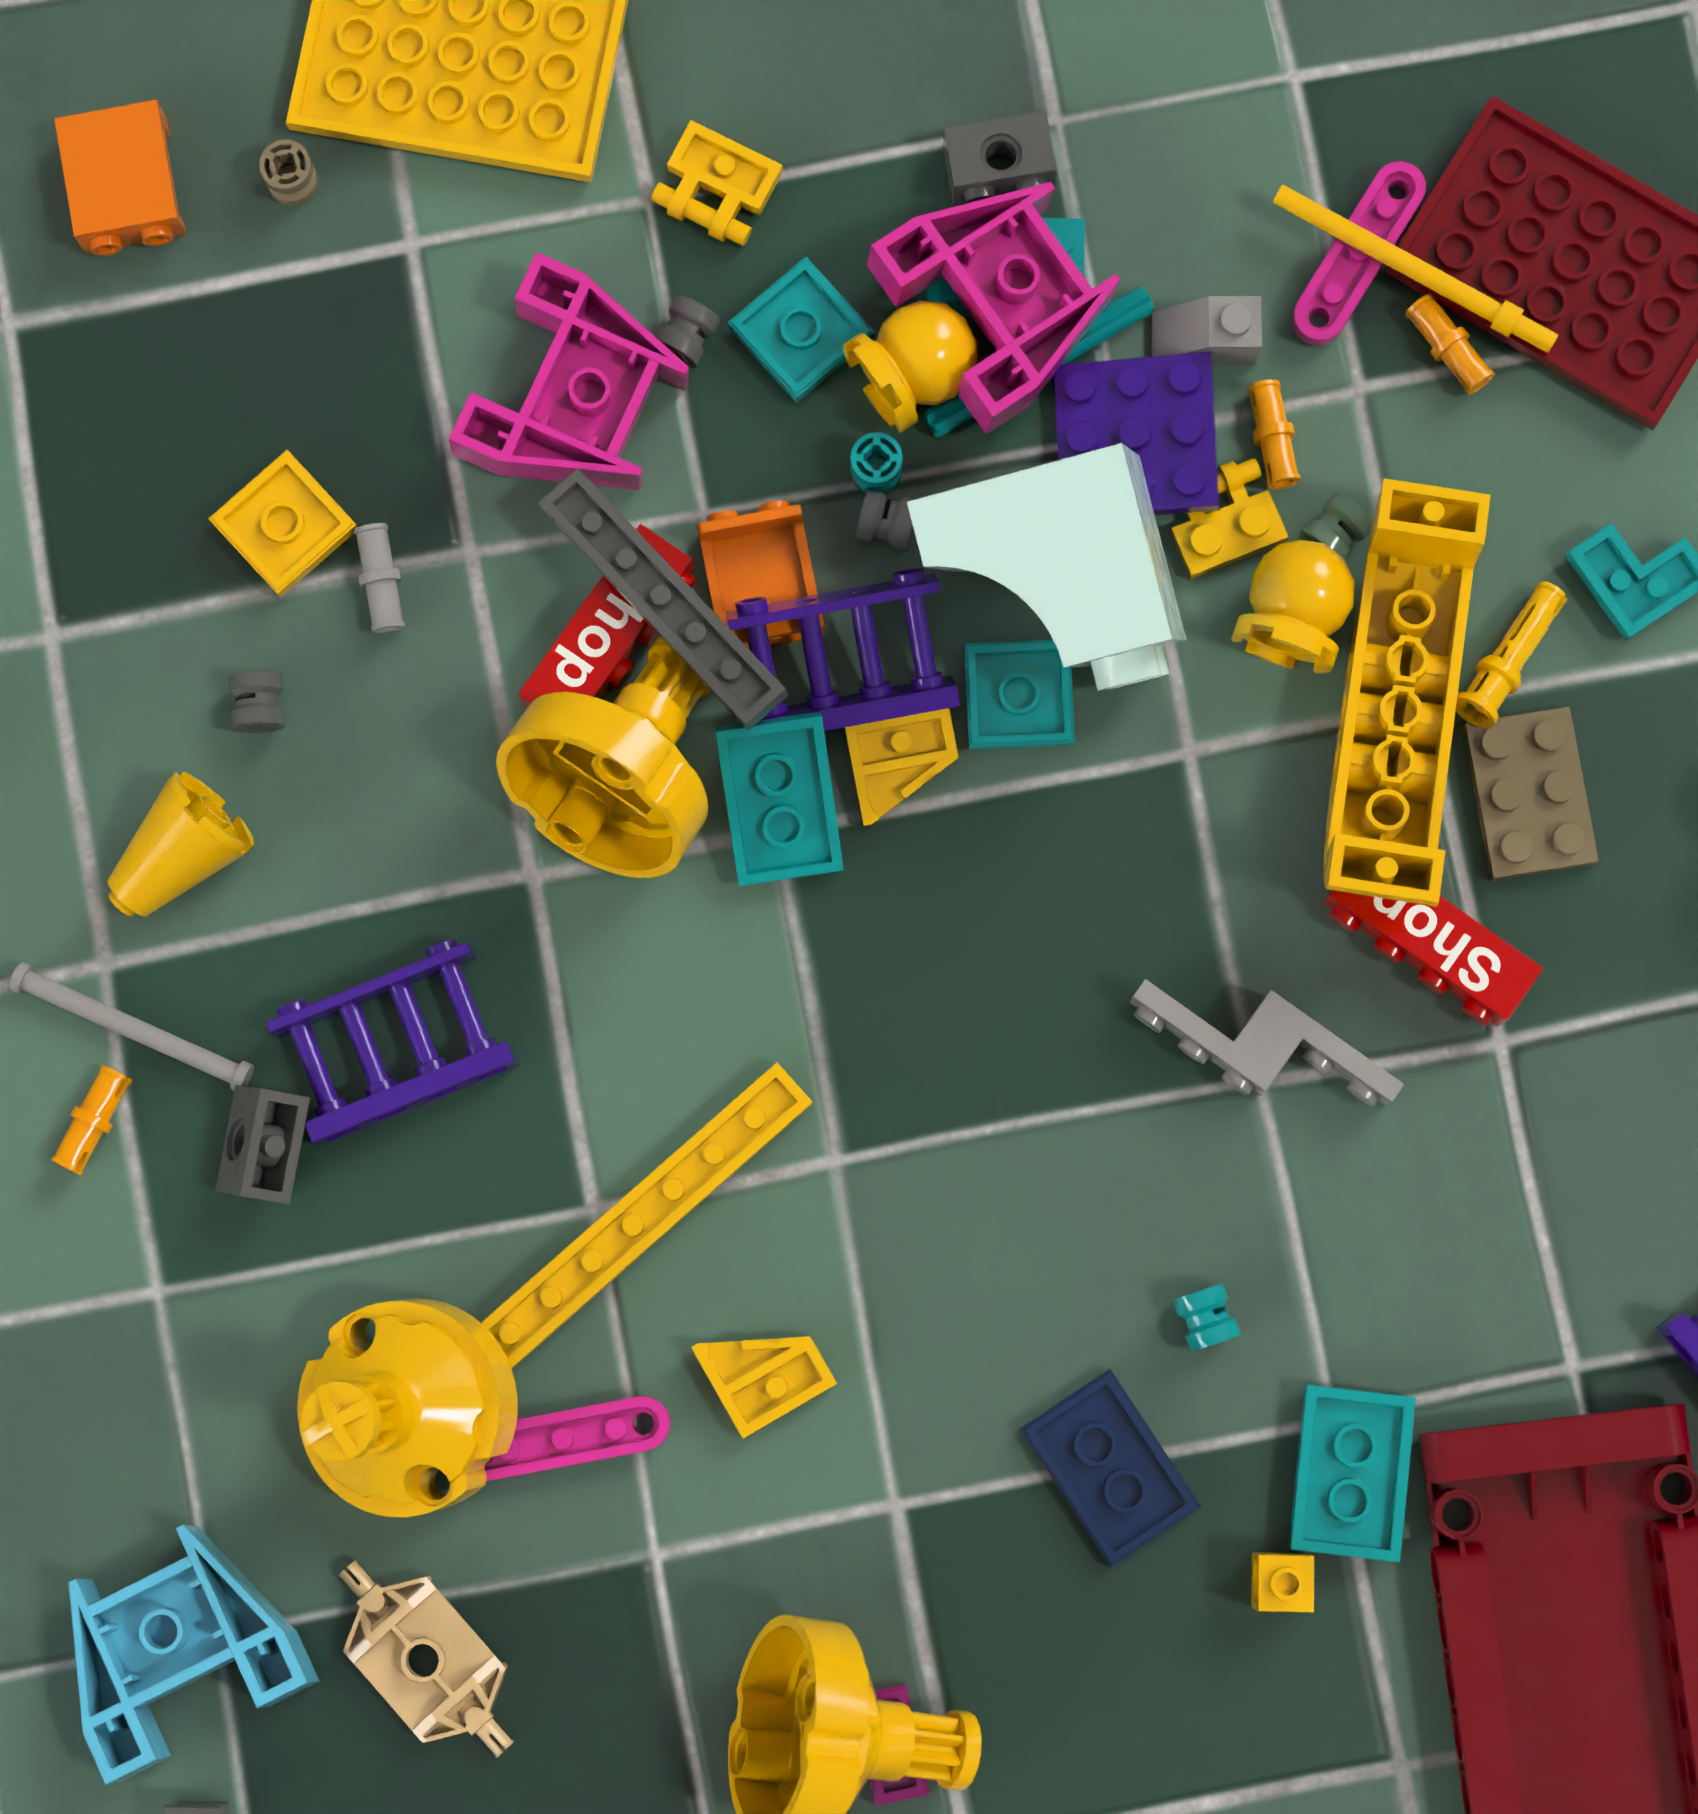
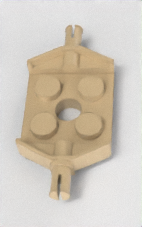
M357 1560L353 1561L347 1566L348 1569H344L338 1575L360 1599L356 1602L360 1608L343 1652L422 1743L464 1732H469L471 1735L476 1733L497 1758L514 1743L492 1718L494 1715L490 1712L494 1706L508 1665L505 1662L502 1663L435 1587L431 1582L433 1579L429 1575L382 1587L369 1577ZM426 1644L435 1649L439 1662L433 1674L421 1676L411 1669L408 1658L414 1646Z

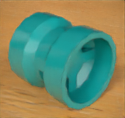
M880 432L865 434L856 441L850 456V471L853 483L865 494L867 489L870 488L883 491L887 495L901 481L903 471L901 447L894 438Z
M1223 1283L1173 1300L1177 1315L1185 1319L1188 1332L1185 1338L1190 1352L1242 1335L1237 1320L1229 1316L1225 1305L1229 1298Z

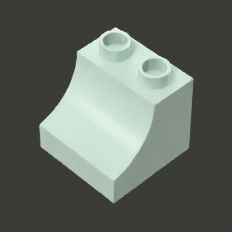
M1116 444L907 502L923 567L950 572H975L1004 585L1017 594L1032 608L1051 634L1059 651L1063 667H1086L1091 665L1098 691L1110 690L1170 674L1163 646L1185 641L1186 636L1140 456L1124 444Z

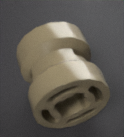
M290 139L278 140L269 144L262 152L259 160V171L275 200L286 206H300L308 202L315 195L319 186L318 174L307 150L300 143ZM292 163V165L283 167L284 164Z

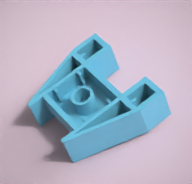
M181 1525L176 1528L187 1552V1557L102 1600L93 1579H74L68 1582L83 1735L105 1785L122 1782L171 1757L148 1704L233 1661H236L257 1708L272 1706L319 1682V1678L298 1632L198 1526Z

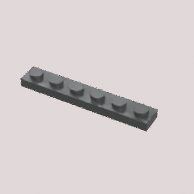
M579 468L538 502L542 511L748 731L789 696L786 688Z

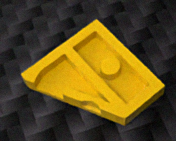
M949 708L844 727L863 826L872 825L881 816L959 758Z

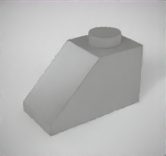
M1206 296L1151 313V357L1211 352L1213 365H1256L1262 348L1261 296Z

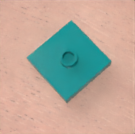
M806 256L728 322L730 331L796 404L847 361L843 352V344L859 333L866 334L871 340L875 337V331Z
M1053 640L964 643L969 751L1067 747L1075 745L1071 667H1063L1059 651Z

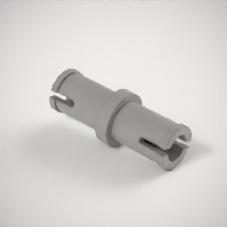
M386 523L366 524L354 529L363 573L358 576L361 588H366L372 621L371 628L374 633L394 632L406 627L397 583L402 579L400 570L394 568L388 536L389 529Z

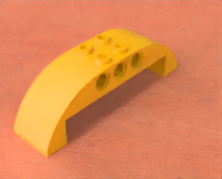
M1383 479L1364 562L1345 677L1324 846V884L1326 889L1436 907L1439 904L1446 850L1438 849L1473 570L1485 544L1490 494Z

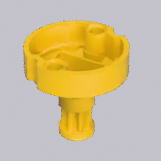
M661 637L657 638L649 649L647 655L648 662L634 683L625 686L613 703L589 695L572 692H554L540 696L532 701L501 744L496 758L498 776L506 794L512 803L523 807L534 817V825L541 834L567 853L594 867L617 875L634 878L658 877L672 871L698 834L708 815V800L704 786L695 770L691 768L675 745L685 731L687 716L699 698L706 696L711 691Z
M423 1298L387 1301L365 1306L345 1316L332 1326L328 1333L330 1346L326 1349L321 1359L309 1360L307 1362L298 1393V1423L302 1442L314 1469L330 1489L343 1500L366 1512L387 1517H412L453 1506L474 1495L485 1486L487 1481L485 1465L491 1457L508 1453L513 1441L518 1414L516 1383L511 1366L503 1349L490 1331L472 1315L460 1308L441 1301ZM370 1320H373L376 1325L372 1344L368 1341L366 1335V1327ZM438 1469L447 1476L450 1482V1489L447 1495L440 1492L436 1486L435 1477Z
M779 1615L770 1620L758 1634L748 1653L736 1690L738 1697L737 1715L729 1731V1783L736 1814H846L867 1779L887 1782L900 1781L903 1776L937 1780L938 1784L944 1789L958 1791L966 1789L973 1782L980 1762L982 1743L980 1725L976 1716L970 1712L960 1710L948 1711L945 1716L912 1712L905 1703L877 1699L862 1649L856 1636L848 1626L835 1621L794 1615Z

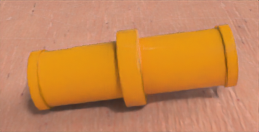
M1431 293L1424 295L1407 309L1405 316L1413 322L1431 345L1430 354L1437 362L1443 361L1465 388V392L1468 395L1474 394L1492 380L1495 373L1492 369H1489L1467 341L1470 337L1469 333L1462 326L1456 327Z
M1267 379L1251 384L1252 387H1247V394L1250 397L1256 424V430L1252 433L1254 445L1261 448L1267 475V486L1272 490L1292 487L1296 483L1301 482V477L1298 473L1291 442L1295 437L1294 426L1292 423L1287 422L1280 391V381Z
M104 1065L100 1066V1071L81 1106H74L70 1113V1116L74 1119L55 1155L50 1159L52 1162L80 1176L84 1173L83 1170L102 1134L110 1133L113 1124L109 1123L127 1087L133 1081Z

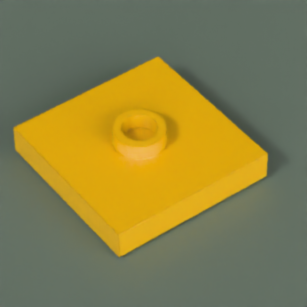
M288 450L282 453L208 518L280 598L352 536L354 529L358 527Z

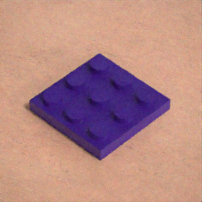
M1211 352L1062 364L1054 374L1058 460L1122 443L1140 456L1154 515L1220 510L1213 359Z

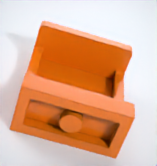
M157 99L54 118L73 234L84 252H91L99 256L112 255L120 252L123 249L122 246L143 243L147 246H161L172 242L175 236L186 234L185 224L178 210L166 138L170 137L168 121Z
M786 500L771 501L758 507L759 512L739 516L735 510L719 511L706 517L707 522L697 524L713 611L728 628L726 611L736 610L735 603L740 600L767 597L769 604L818 595L800 504L789 506V502ZM819 614L822 636L825 637L823 615ZM798 618L766 624L770 648L802 642ZM745 628L731 630L749 649Z

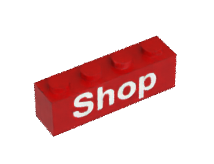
M640 523L636 530L692 589L696 582V578L692 576L695 571L692 558ZM602 576L519 691L518 696L525 707H528L538 697L554 692L579 693L603 700L612 687L619 690L626 683L636 665L631 660L642 644L650 647L659 635L611 583Z
M1332 890L1323 902V904L1332 909L1329 917L1334 922L1352 933H1355L1358 928L1376 940L1373 948L1378 953L1396 964H1399L1402 959L1420 971L1417 978L1421 983L1440 995H1444L1446 990L1464 1002L1461 1007L1462 1011L1484 1026H1488L1490 1022L1500 1026L1508 1021L1544 969L1441 896L1436 907Z

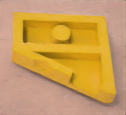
M810 1336L697 1343L691 1347L743 1439L837 1384Z

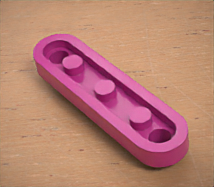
M1395 161L1385 165L1375 176L1349 220L1395 245L1425 195L1426 182L1423 174L1416 166L1404 161ZM1399 187L1405 192L1406 197L1400 200L1394 199L1389 195L1388 189ZM1337 238L1296 303L1292 314V327L1295 334L1303 342L1314 346H1322L1333 342L1340 335L1383 263ZM1313 314H1320L1326 319L1327 325L1321 328L1314 327L1309 322L1308 317Z
M638 1396L517 1419L513 1441L508 1453L493 1457L491 1462L485 1465L487 1481L655 1449L666 1440L670 1432L671 1419L669 1412L659 1400L648 1396ZM640 1413H648L654 1420V1427L648 1434H640L634 1428V1420Z

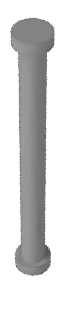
M20 962L11 976L8 986L9 991L18 995L25 991L228 1082L232 1091L235 1090V1085L248 1086L253 1075L254 1065L249 1062L242 1061L240 1064L41 976L33 972L34 967L26 962Z

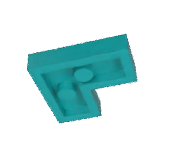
M1611 523L1565 555L1567 561L1625 642L1698 594V554L1686 537L1642 565Z

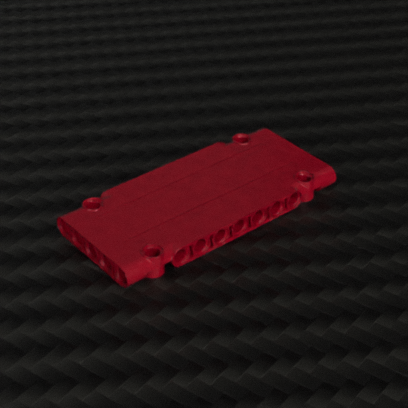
M1684 1403L1419 1434L1428 1497L1426 1517L1429 1526L1432 1528L1434 1547L1430 1549L1431 1573L1464 1814H1698V1475L1693 1469ZM1674 1473L1682 1482L1683 1492L1676 1502L1670 1504L1662 1497L1660 1484L1666 1475ZM1458 1498L1466 1506L1467 1519L1460 1528L1452 1530L1443 1521L1442 1509L1449 1500Z

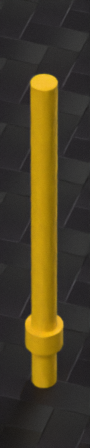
M1284 184L1278 190L1273 200V203L1490 321L1492 323L1490 328L1508 338L1512 333L1546 353H1549L1555 343L1558 334L1522 315L1524 309L1507 300L1502 304Z

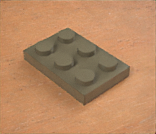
M1570 707L1499 717L1493 728L1489 729L1480 728L1469 722L1465 723L1462 726L1490 881L1578 868L1598 863L1599 859Z

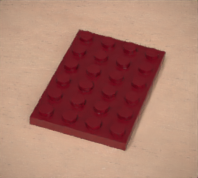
M1492 95L1397 247L1502 304L1507 300L1524 309L1522 315L1558 334L1549 353L1512 333L1509 338L1490 328L1492 324L1490 321L1387 265L1383 272L1422 295L1431 293L1439 305L1647 428L1654 430L1698 359V215Z

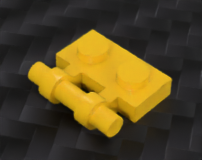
M690 120L667 163L668 172L681 177L682 180L676 190L659 182L653 191L651 201L666 208L667 215L681 222L687 218L709 229L708 235L724 242L727 238L744 246L750 237L752 227L736 220V216L741 208L758 216L761 215L783 173V165ZM700 187L723 198L718 210L694 199Z
M1255 458L1237 465L1234 461L1218 466L1219 494L1226 491L1231 505L1206 515L1204 512L1184 513L1188 522L1171 528V537L1190 580L1287 542L1289 536L1269 490L1249 497L1244 487V484L1262 477L1259 464Z

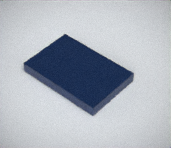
M1108 1369L1019 1428L1109 1567L1114 1566L1201 1508L1197 1499L1111 1369Z

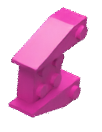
M1051 182L916 216L871 245L867 267L896 308L944 277L996 350L995 353L964 372L959 383L958 396L986 435L1031 405L1112 300L1121 280L1117 274H1114L1093 289L1040 216V214L1048 210L1055 190Z
M536 252L514 298L516 314L524 320L556 333L519 413L470 392L449 437L452 455L499 476L562 482L579 468L595 486L640 490L643 484V468L621 459V455L656 379L685 391L688 386L689 367L585 273Z

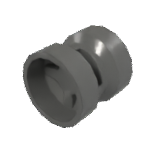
M678 295L668 310L671 318L670 321L667 322L666 326L659 327L654 336L688 367L696 368L704 355L702 347L704 339L715 335L721 324V319L703 304L688 297Z
M868 488L860 513L856 539L870 543L880 539L888 541L892 548L908 551L914 528L907 502L916 499L902 497L899 500L887 498L883 491Z
M254 670L234 673L228 677L229 693L235 698V709L230 713L231 729L233 731L265 733L278 731L285 727L284 711L278 706V695L283 691L282 675L280 673Z

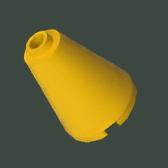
M175 772L167 780L108 878L107 883L112 890L108 897L114 906L125 915L131 917L136 913L147 917L245 855L255 844L253 835L239 816L231 822L229 816L222 809L226 802L216 792L189 773L183 772L179 776L178 772Z

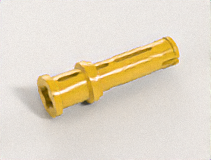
M1539 582L1498 648L1492 655L1480 659L1475 667L1476 677L1466 692H1460L1457 695L1456 712L1464 720L1480 728H1493L1499 718L1497 712L1507 695L1516 693L1521 685L1520 671L1545 635L1555 616L1558 615L1561 608L1567 602V598L1564 597L1565 593L1559 587L1549 582Z

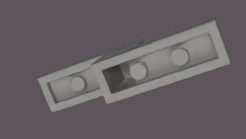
M1146 979L1129 1002L1138 1008L1134 1016L1139 1021L1158 1033L1163 1028L1169 1030L1181 1039L1177 1045L1179 1049L1201 1064H1204L1207 1059L1214 1062L1225 1070L1221 1078L1246 1096L1252 1090L1258 1095L1263 1094L1298 1045L1306 1050L1302 1056L1305 1061L1326 1075H1329L1332 1070L1340 1074L1350 1082L1347 1090L1369 1106L1373 1107L1377 1101L1383 1106L1388 1105L1404 1086L1401 1081L1272 990L1266 994L1233 1041Z

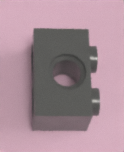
M1046 111L943 128V151L953 204L963 202L967 204L1051 182L1055 187L1057 167ZM995 155H1004L1010 158L1014 164L1006 170H996L987 163V160Z
M235 1085L215 1191L290 1205L310 1097Z

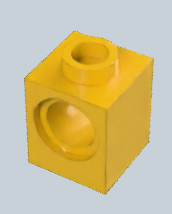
M1252 1552L1251 1608L1257 1611L1314 1612V1556L1307 1553Z

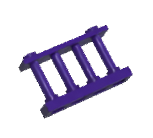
M911 568L893 573L894 581L769 604L767 597H754L736 602V610L726 611L729 629L745 628L749 650L775 678L766 624L798 618L811 694L807 696V703L786 706V701L783 700L761 720L821 711L824 731L960 706L957 685L953 677H943L941 671H936L924 595L941 592L939 580L935 573L925 575L924 568ZM903 599L916 675L911 677L912 683L891 687L890 681H884L871 605ZM850 609L863 685L859 686L860 693L839 696L838 691L832 690L819 614Z
M456 939L441 942L426 950L428 958L311 1005H308L306 999L289 1003L276 1010L278 1018L266 1022L269 1033L277 1038L291 1034L319 1107L314 1111L317 1117L305 1122L312 1143L318 1146L325 1145L519 1066L512 1047L506 1041L497 1044L495 1038H489L460 966L476 959L472 947L467 942L460 945L457 944ZM439 973L442 976L469 1045L465 1049L467 1057L448 1065L445 1058L439 1059L410 986ZM389 993L392 996L419 1065L415 1069L417 1077L398 1085L395 1078L389 1079L361 1008L362 1004ZM341 1013L369 1086L365 1089L366 1098L348 1105L345 1098H338L311 1028L312 1024Z

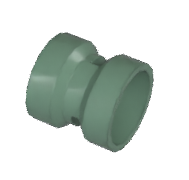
M1335 493L1324 505V514L1318 520H1310L1300 531L1299 535L1302 540L1324 543L1345 560L1350 554L1349 547L1355 541H1363L1371 532L1373 522L1355 502L1342 494Z

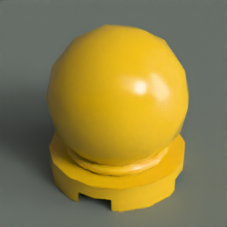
M923 300L896 309L882 323L876 341L871 340L864 333H859L843 344V352L850 368L860 363L870 381V384L862 388V390L890 427L896 426L898 433L903 432L918 422V415L915 409L916 404L938 405L955 398L959 392L962 374L975 366L978 360L977 339L967 320L945 303Z
M1298 539L1277 545L1263 556L1251 578L1249 601L1254 614L1249 613L1239 616L1231 640L1233 642H1242V639L1247 640L1244 651L1285 668L1293 669L1295 661L1300 660L1315 663L1313 667L1314 673L1331 672L1339 647L1328 637L1341 629L1354 602L1355 581L1344 558L1320 542Z

